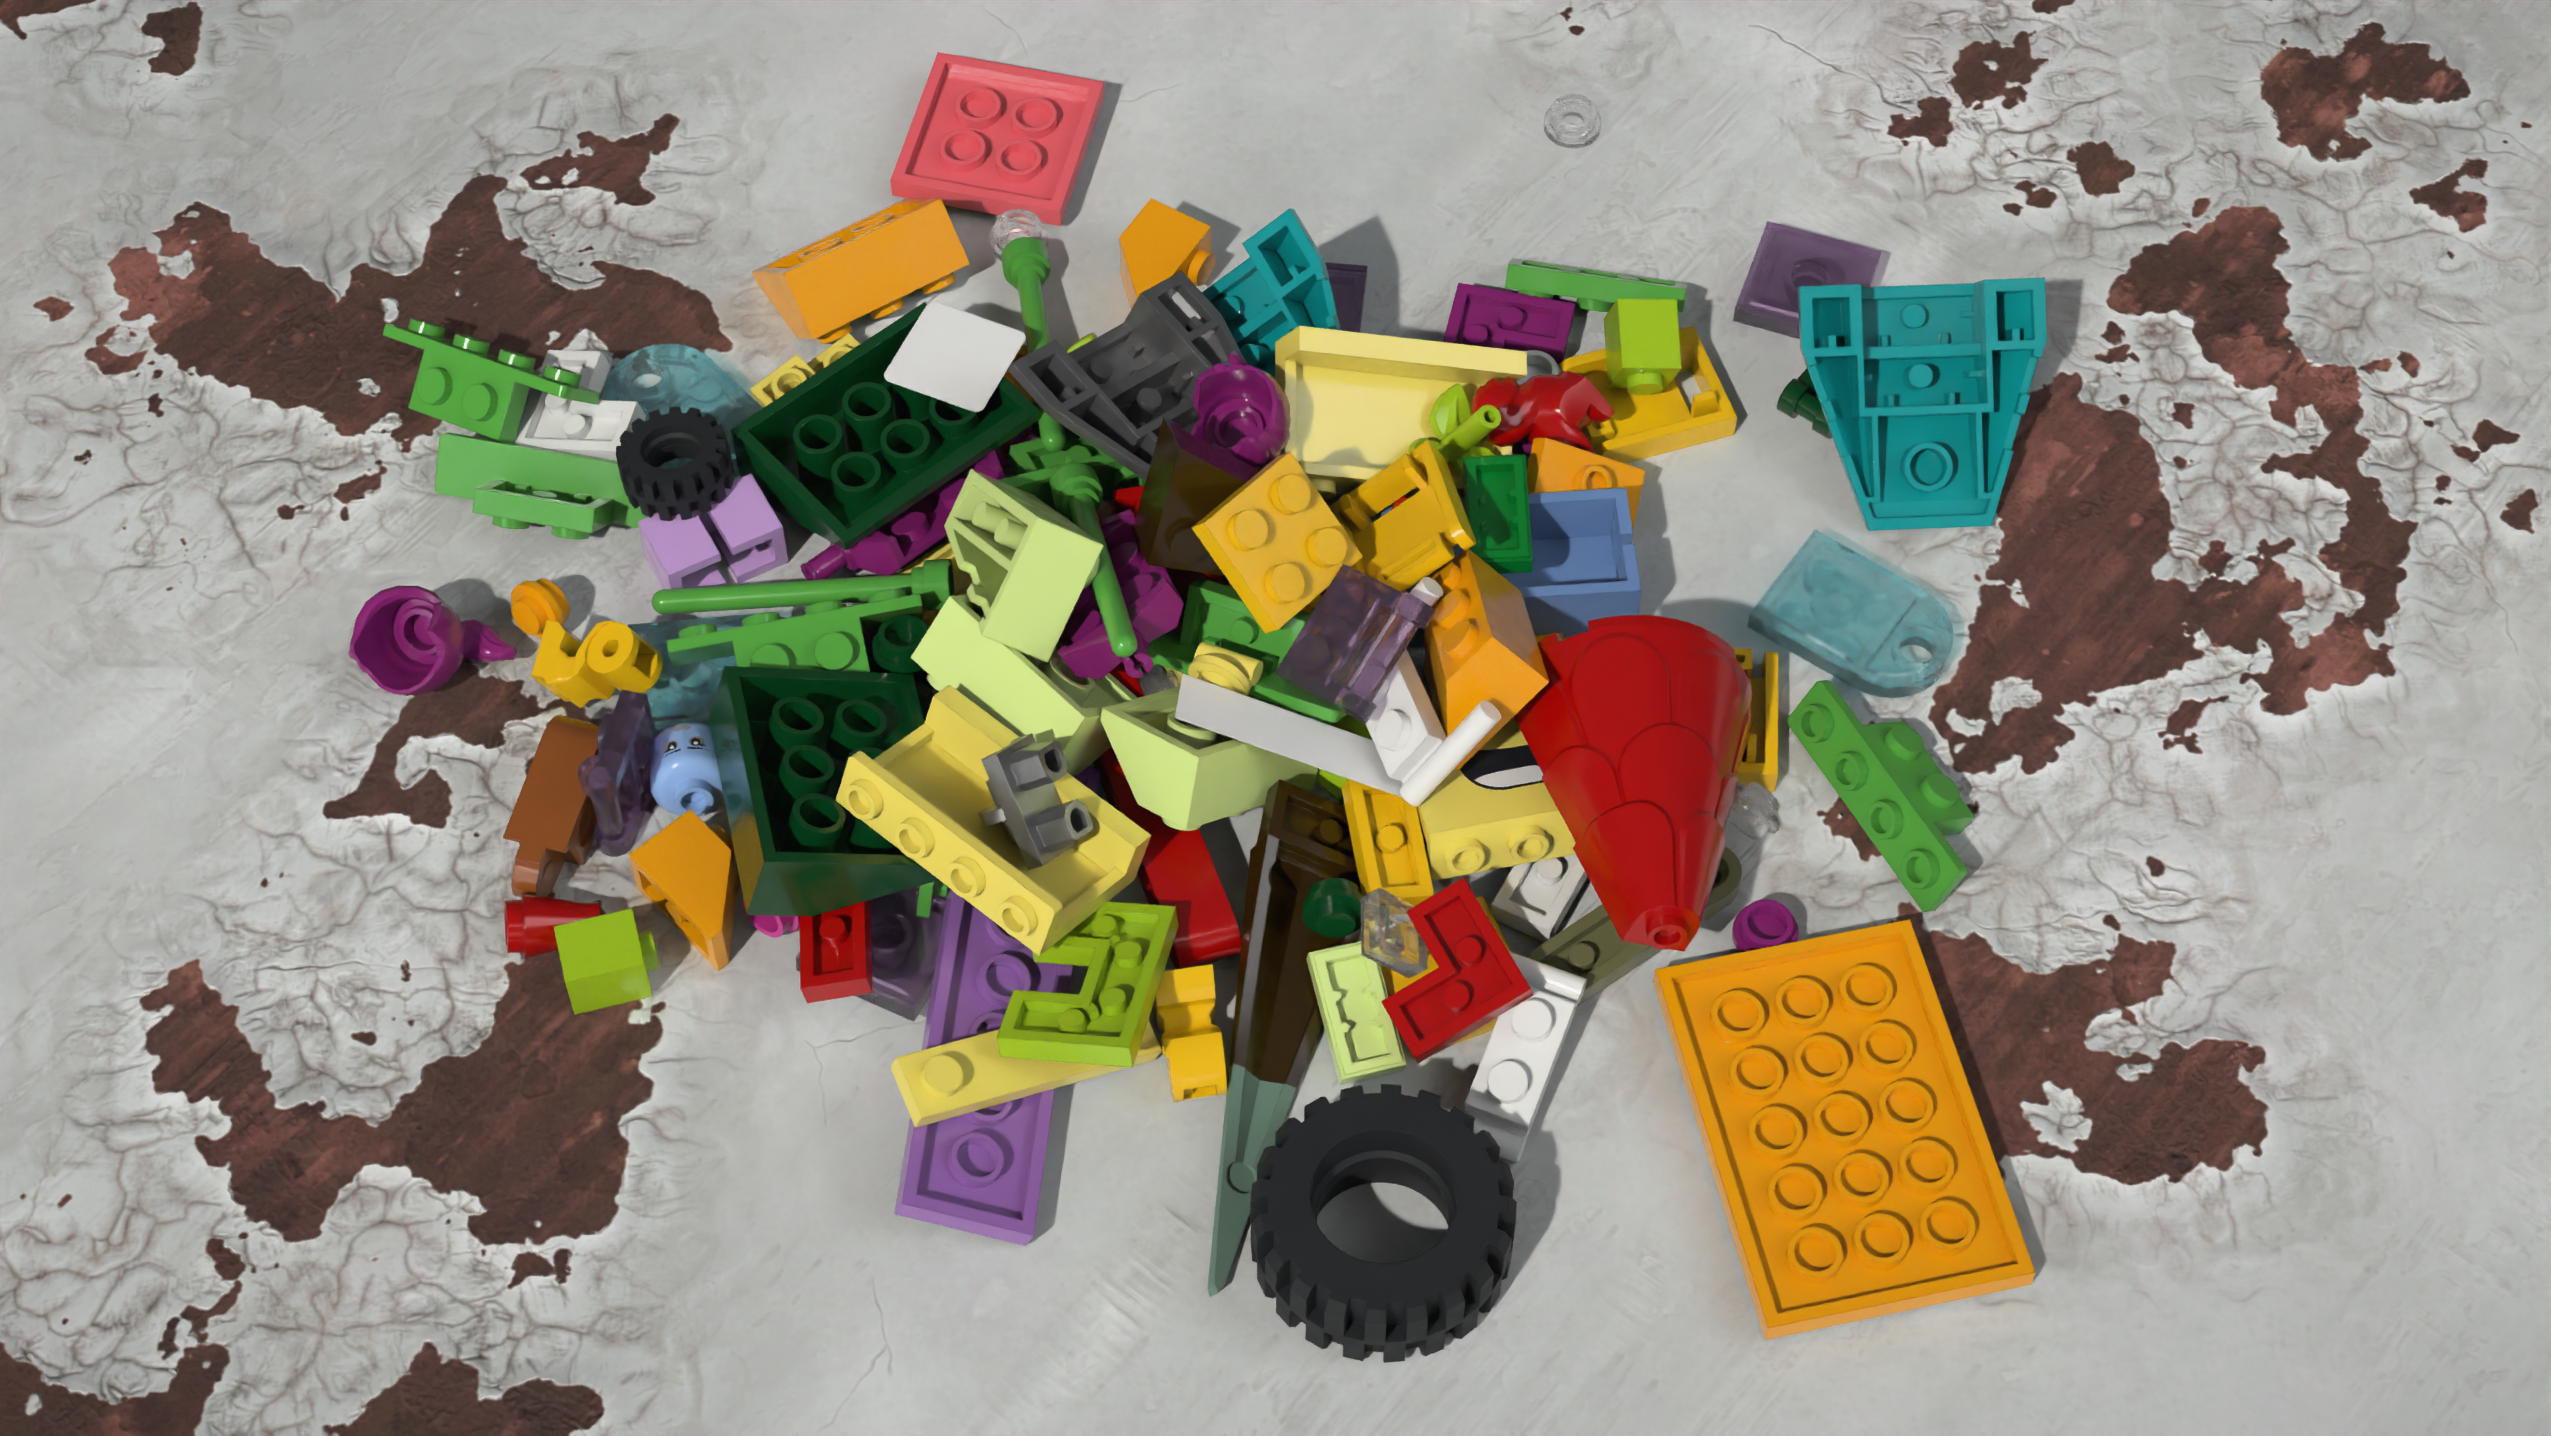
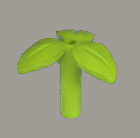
M1455 384L1438 397L1429 417V424L1434 434L1441 441L1436 442L1419 438L1410 445L1408 453L1429 440L1445 458L1447 463L1448 461L1453 462L1457 476L1463 477V457L1496 456L1488 448L1474 445L1499 426L1501 422L1500 412L1492 405H1484L1471 415L1470 405L1464 389L1460 384Z

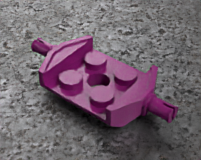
M1027 427L848 550H844L830 542V546L808 562L801 564L803 575L807 580L827 579L844 566L852 571L861 568L882 576L894 575L898 570L904 569L911 564L916 556L947 535L944 525L970 470H976L997 480L1007 478L1003 469L1007 465L1004 456L1009 453L1011 445L1023 443L1032 438L1030 428Z
M1131 509L1099 520L1137 639V649L1133 655L1126 658L1119 657L1112 651L1091 583L1082 590L1059 638L1062 648L1058 650V653L1077 677L1102 679L1123 662L1125 671L1130 677L1141 678L1144 674L1139 666L1140 664H1142L1147 673L1153 667V661L1146 651L1151 646L1150 642L1178 627L1184 603L1166 567L1147 564L1132 532L1136 516Z

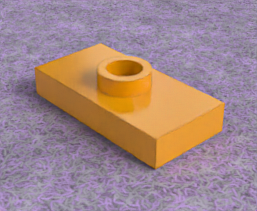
M1534 438L1527 467L1528 494L1626 488L1633 530L1646 470L1549 438Z

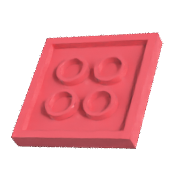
M937 52L890 180L892 196L903 198H941L943 204L947 206L1061 226L1105 97L1104 82Z

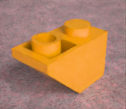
M1152 198L1119 237L1121 277L1131 309L1140 293L1180 271L1194 285L1202 286L1210 277L1215 265V255L1212 253L1211 226Z

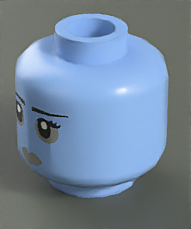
M694 721L681 722L659 733L648 750L650 789L657 804L669 813L680 816L690 809L697 816H702L714 812L724 805L725 801L710 725Z

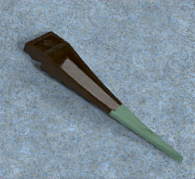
M1281 779L1274 783L1267 791L1257 843L1250 850L1207 1287L1210 1297L1225 1286L1250 1215L1252 1183L1257 1181V1164L1264 1149L1272 1145L1275 1146V1132L1284 1123L1323 1024L1306 960L1308 953L1355 943L1358 941L1364 927L1363 925L1360 929L1345 937L1329 938L1310 930L1304 924L1302 904L1308 897L1310 888L1315 883L1329 878H1342L1355 883L1359 887L1360 892L1361 888L1345 807Z

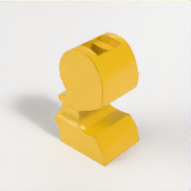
M546 620L531 677L563 701H571L579 708H583L593 699L609 700L616 688L627 696L634 697L645 693L658 680L662 671L663 659L661 653L623 623L614 621L599 622L590 631L585 640L582 641L560 623Z
M1213 964L1164 971L1155 997L1157 1028L1162 1032L1160 1036L1161 1052L1166 1056L1173 1102L1227 1094L1222 1033L1218 1026L1213 1025L1215 1021L1216 998Z

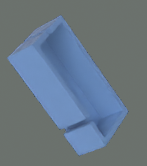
M1626 488L1529 493L1532 572L1500 575L1521 591L1535 636L1562 632L1563 638L1571 637L1589 631L1588 621L1620 615H1638L1642 589L1635 544H1632L1633 530ZM1463 497L1460 499L1465 510V501ZM1393 503L1377 513L1376 520L1391 511ZM1458 543L1452 547L1456 558L1463 549ZM1418 583L1392 600L1386 597L1382 608L1383 621ZM1423 617L1401 640L1402 644L1406 647L1424 646Z

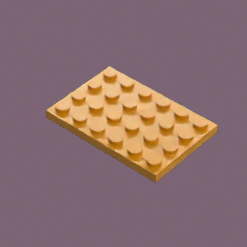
M1910 919L1655 969L1653 983L1765 1340L2032 1284L2036 1274Z

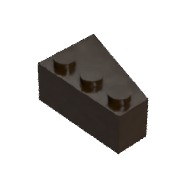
M1164 416L1132 532L1148 565L1225 576L1192 527L1260 470L1233 457L1231 452L1214 442L1210 445L1183 431L1179 424Z

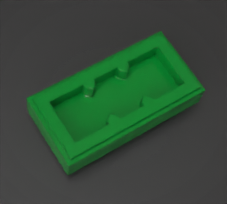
M1526 455L1463 457L1465 513L1476 539V544L1469 549L1499 574L1532 572L1533 559Z

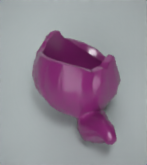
M1238 351L1230 352L1227 362L1218 363L1199 375L1196 380L1193 406L1199 419L1194 424L1190 434L1210 445L1214 442L1229 450L1233 457L1255 468H1260L1280 456L1281 451L1290 438L1291 417L1289 415L1290 404L1288 398L1275 378L1264 370L1247 365L1242 353Z
M398 585L379 591L365 602L355 621L348 655L382 689L397 695L415 696L443 686L457 672L464 657L480 662L513 660L517 650L515 646L503 641L498 631L483 621H461L459 615L449 605L445 604L435 592L420 586Z

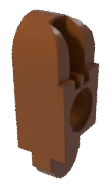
M557 715L550 720L542 735L503 835V839L519 842L520 844L515 857L516 861L511 884L512 892L516 897L521 898V893L548 897L552 893L565 861L583 866L609 804L606 793L610 786L612 775L608 753L604 746L599 726Z

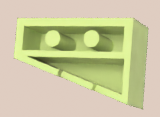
M971 469L944 527L958 568L971 575L973 583L967 589L969 600L982 607L985 617L978 624L981 635L1048 662L1082 590L1092 583L1097 574L1100 563L1099 554L1104 545L1036 496Z

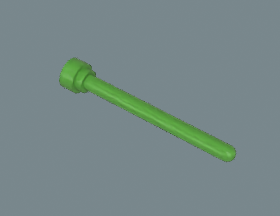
M1021 237L1012 240L1003 248L1001 260L1006 281L1016 288L1019 293L1026 345L1029 354L1050 343L1042 286L1050 275L1051 267L1045 244L1036 238ZM1035 401L1036 407L1041 412V418L1038 420L1042 445L1047 451L1058 452L1063 449L1066 443L1064 426L1051 418Z
M1070 463L1062 466L1053 474L1050 480L1052 499L1055 508L1060 514L1071 518L1073 524L1104 545L1099 554V568L1092 581V586L1111 649L1117 656L1126 658L1135 653L1137 639L1096 513L1103 500V490L1099 477L1092 467L1083 463Z
M951 559L924 560L923 567H912L911 574L662 589L653 595L651 602L653 609L660 614L808 606L831 600L842 601V603L868 602V596L873 593L888 589H904L906 596L920 593L922 605H926L927 610L930 611L941 610L948 597L955 596V583Z

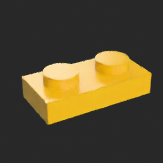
M1347 779L1341 790L1361 893L1367 900L1368 910L1414 907L1433 896L1434 890L1417 806L1409 804L1402 797Z

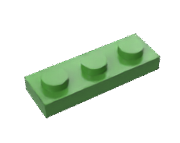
M1512 258L1507 268L1505 288L1517 289L1519 294L1552 300L1553 295L1577 298V308L1599 312H1609L1612 303H1615L1617 299H1677V310L1683 313L1688 283Z

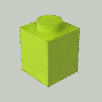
M1617 299L1604 318L1608 388H1627V392L1633 395L1659 393L1669 386L1682 369L1677 299Z
M632 908L553 926L564 980L575 1015L653 997L648 971L660 969L652 930L638 932Z

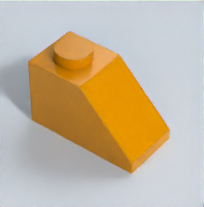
M690 809L628 856L637 889L720 971L729 964L739 885L733 859L735 852L733 842L723 828L716 823L707 826Z

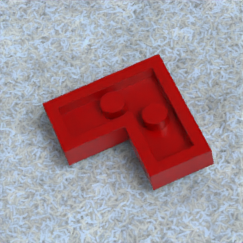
M1463 877L1406 911L1438 968L1381 1002L1418 1064L1532 997L1534 994Z

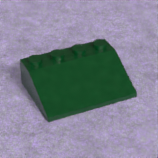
M926 302L731 429L739 474L743 477L751 473L767 501L777 512L844 550H848L1041 418L1040 410L1004 376L985 408L980 412H972L888 382L884 378L886 369L926 307Z
M724 666L710 713L709 724L747 915L815 916L938 881L939 879L913 859L904 855L896 846L835 801L849 757L858 751H862L871 759H875L924 724L913 674Z

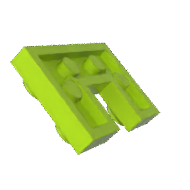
M1106 902L1040 956L1032 951L1034 962L1089 966L1079 995L1013 990L996 1037L1000 1057L1133 1068L1179 926L1176 906Z

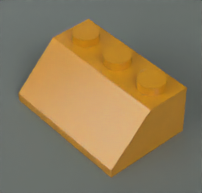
M905 198L752 271L757 284L795 336L812 340L817 338L822 345L852 332L853 329L850 322L869 313L872 319H877L899 310L905 305L901 297L919 288L922 289L923 294H928L956 281L953 272L970 263L942 199Z
M1470 549L1463 550L1453 561H1449L1431 573L1429 577L1441 586L1443 595L1423 616L1424 671L1434 710L1446 737L1453 732L1482 700L1492 703L1501 714V719L1455 767L1457 771L1549 683L1521 591Z

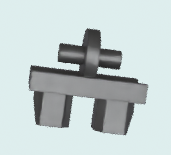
M1031 733L1016 738L1008 746L981 759L989 777L986 784L994 804L981 810L978 815L983 826L1003 822L1011 843H1017L1028 870L1044 866L1076 845L1079 838L1093 830L1094 824L1086 805L1078 799L1062 803L1053 782L1067 774L1068 762L1059 742L1036 743Z

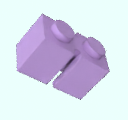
M751 473L734 480L731 489L725 488L727 495L721 503L712 500V510L704 514L697 509L691 512V519L681 520L680 514H673L671 521L660 520L659 514L656 512L651 518L647 517L638 521L645 558L663 589L726 585L724 578L715 563L721 561L720 554L738 584L789 562L783 526Z

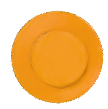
M540 578L536 581H523L512 590V616L516 624L527 634L542 638L546 620L558 622L564 626V622L570 616V607L565 595L558 586L547 579Z

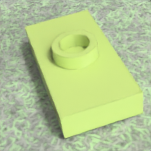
M1373 939L1309 952L1306 960L1339 1085L1404 1071L1407 1064L1399 1034L1381 1002L1388 998V993Z

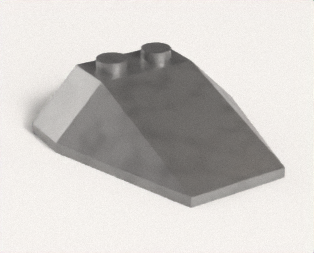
M1180 271L1140 293L1127 318L1121 325L1069 353L1055 339L1013 362L1008 371L1051 418L1146 481L1163 416L1179 424L1183 431L1190 434L1194 424L1199 419L1193 406L1197 378L1214 365L1224 361L1227 362L1230 352L1241 351L1222 314L1190 279ZM1270 462L1264 464V466L1257 469L1261 471V469L1267 466Z

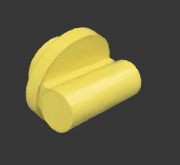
M1201 642L1188 668V675L1248 696L1252 685L1255 686L1261 678L1263 662L1219 646Z

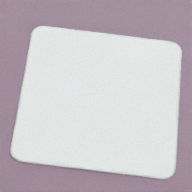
M930 302L924 308L886 369L884 378L888 382L972 412H980L985 408L1023 345L1026 336L1022 331L939 302Z

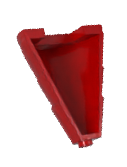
M1620 615L1588 621L1589 631L1563 640L1555 632L1537 643L1549 683L1514 718L1543 773L1541 778L1576 842L1573 850L1621 940L1649 945L1657 949L1685 951L1700 927L1725 849L1726 838L1724 829L1738 790L1737 774L1753 723L1751 713L1753 701L1752 688L1748 670L1742 668L1736 660L1735 649L1722 638L1700 626L1674 618L1652 615Z

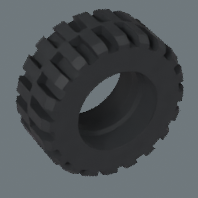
M1381 1084V1093L1364 1094L1361 1085L1341 1089L1339 1101L1330 1104L1326 1097H1320L1304 1106V1121L1302 1123L1295 1117L1288 1118L1275 1132V1146L1266 1147L1257 1164V1181L1252 1183L1250 1201L1252 1261L1257 1263V1280L1265 1297L1272 1299L1276 1297V1313L1289 1327H1296L1299 1323L1303 1322L1306 1325L1305 1340L1322 1349H1326L1330 1341L1343 1345V1357L1360 1361L1364 1360L1365 1351L1383 1352L1384 1363L1405 1361V1350L1419 1347L1423 1356L1443 1350L1445 1334L1451 1332L1455 1338L1462 1339L1477 1327L1478 1311L1481 1313L1491 1311L1500 1296L1501 1282L1508 1276L1517 1201L1513 1199L1514 1180L1509 1164L1499 1161L1500 1146L1488 1131L1482 1130L1477 1134L1473 1132L1475 1117L1460 1106H1454L1450 1112L1441 1108V1096L1423 1089L1419 1091L1418 1097L1401 1094L1402 1085ZM1368 1183H1392L1410 1188L1430 1200L1445 1218L1448 1224V1231L1434 1247L1415 1258L1396 1263H1375L1355 1258L1332 1244L1320 1230L1317 1224V1216L1328 1202L1350 1188Z

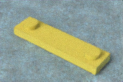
M1149 1019L1134 1066L1154 1061L1162 1051ZM999 1029L896 1057L890 1067L915 1128L1129 1068L1000 1057L996 1038Z

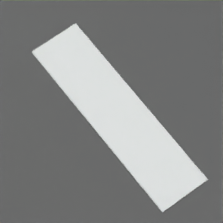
M1182 674L1174 718L1402 797L1400 794L1402 782L1389 778L1373 740Z

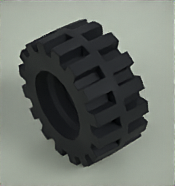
M680 406L669 407L668 414L661 415L659 409L648 413L650 419L646 422L640 418L632 422L633 432L624 431L619 438L621 446H616V458L626 496H628L630 504L635 509L640 507L642 514L650 518L658 512L660 520L671 521L673 514H680L681 520L691 519V512L697 509L702 514L712 510V500L721 503L727 496L725 488H732L734 482L733 473L735 472L725 431L721 424H717L714 416L708 413L702 417L700 409L692 407L689 408L687 413H682ZM674 459H693L689 463L677 468H658L665 462Z

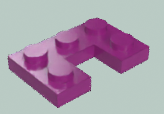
M1458 283L1443 342L1518 351L1538 350L1549 354L1557 364H1560L1565 357L1574 320L1575 304ZM1524 437L1512 446V453L1530 456L1532 445Z

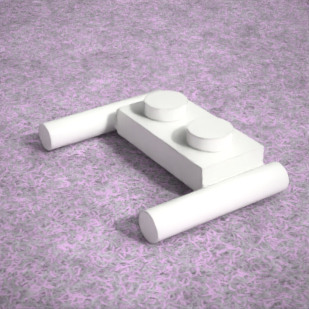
M1423 577L1345 664V669L1351 676L1347 683L1389 778L1402 782L1400 794L1406 802L1413 806H1420L1501 719L1499 710L1492 703L1482 700L1453 732L1446 737L1406 646L1401 642L1443 595L1441 586L1430 577Z
M1508 951L1534 995L1498 1016L1466 1098L1465 1111L1475 1117L1473 1131L1475 1134L1482 1130L1488 1131L1500 1146L1499 1157L1518 1163L1576 1008L1583 996L1587 979Z

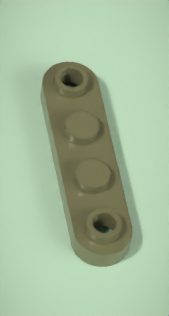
M1726 846L1714 881L1717 885L1712 887L1701 923L1731 904L1739 891L1742 867L1738 857ZM1602 904L1528 954L1527 958L1586 978L1587 983L1578 1004L1579 1006L1663 949L1622 941Z

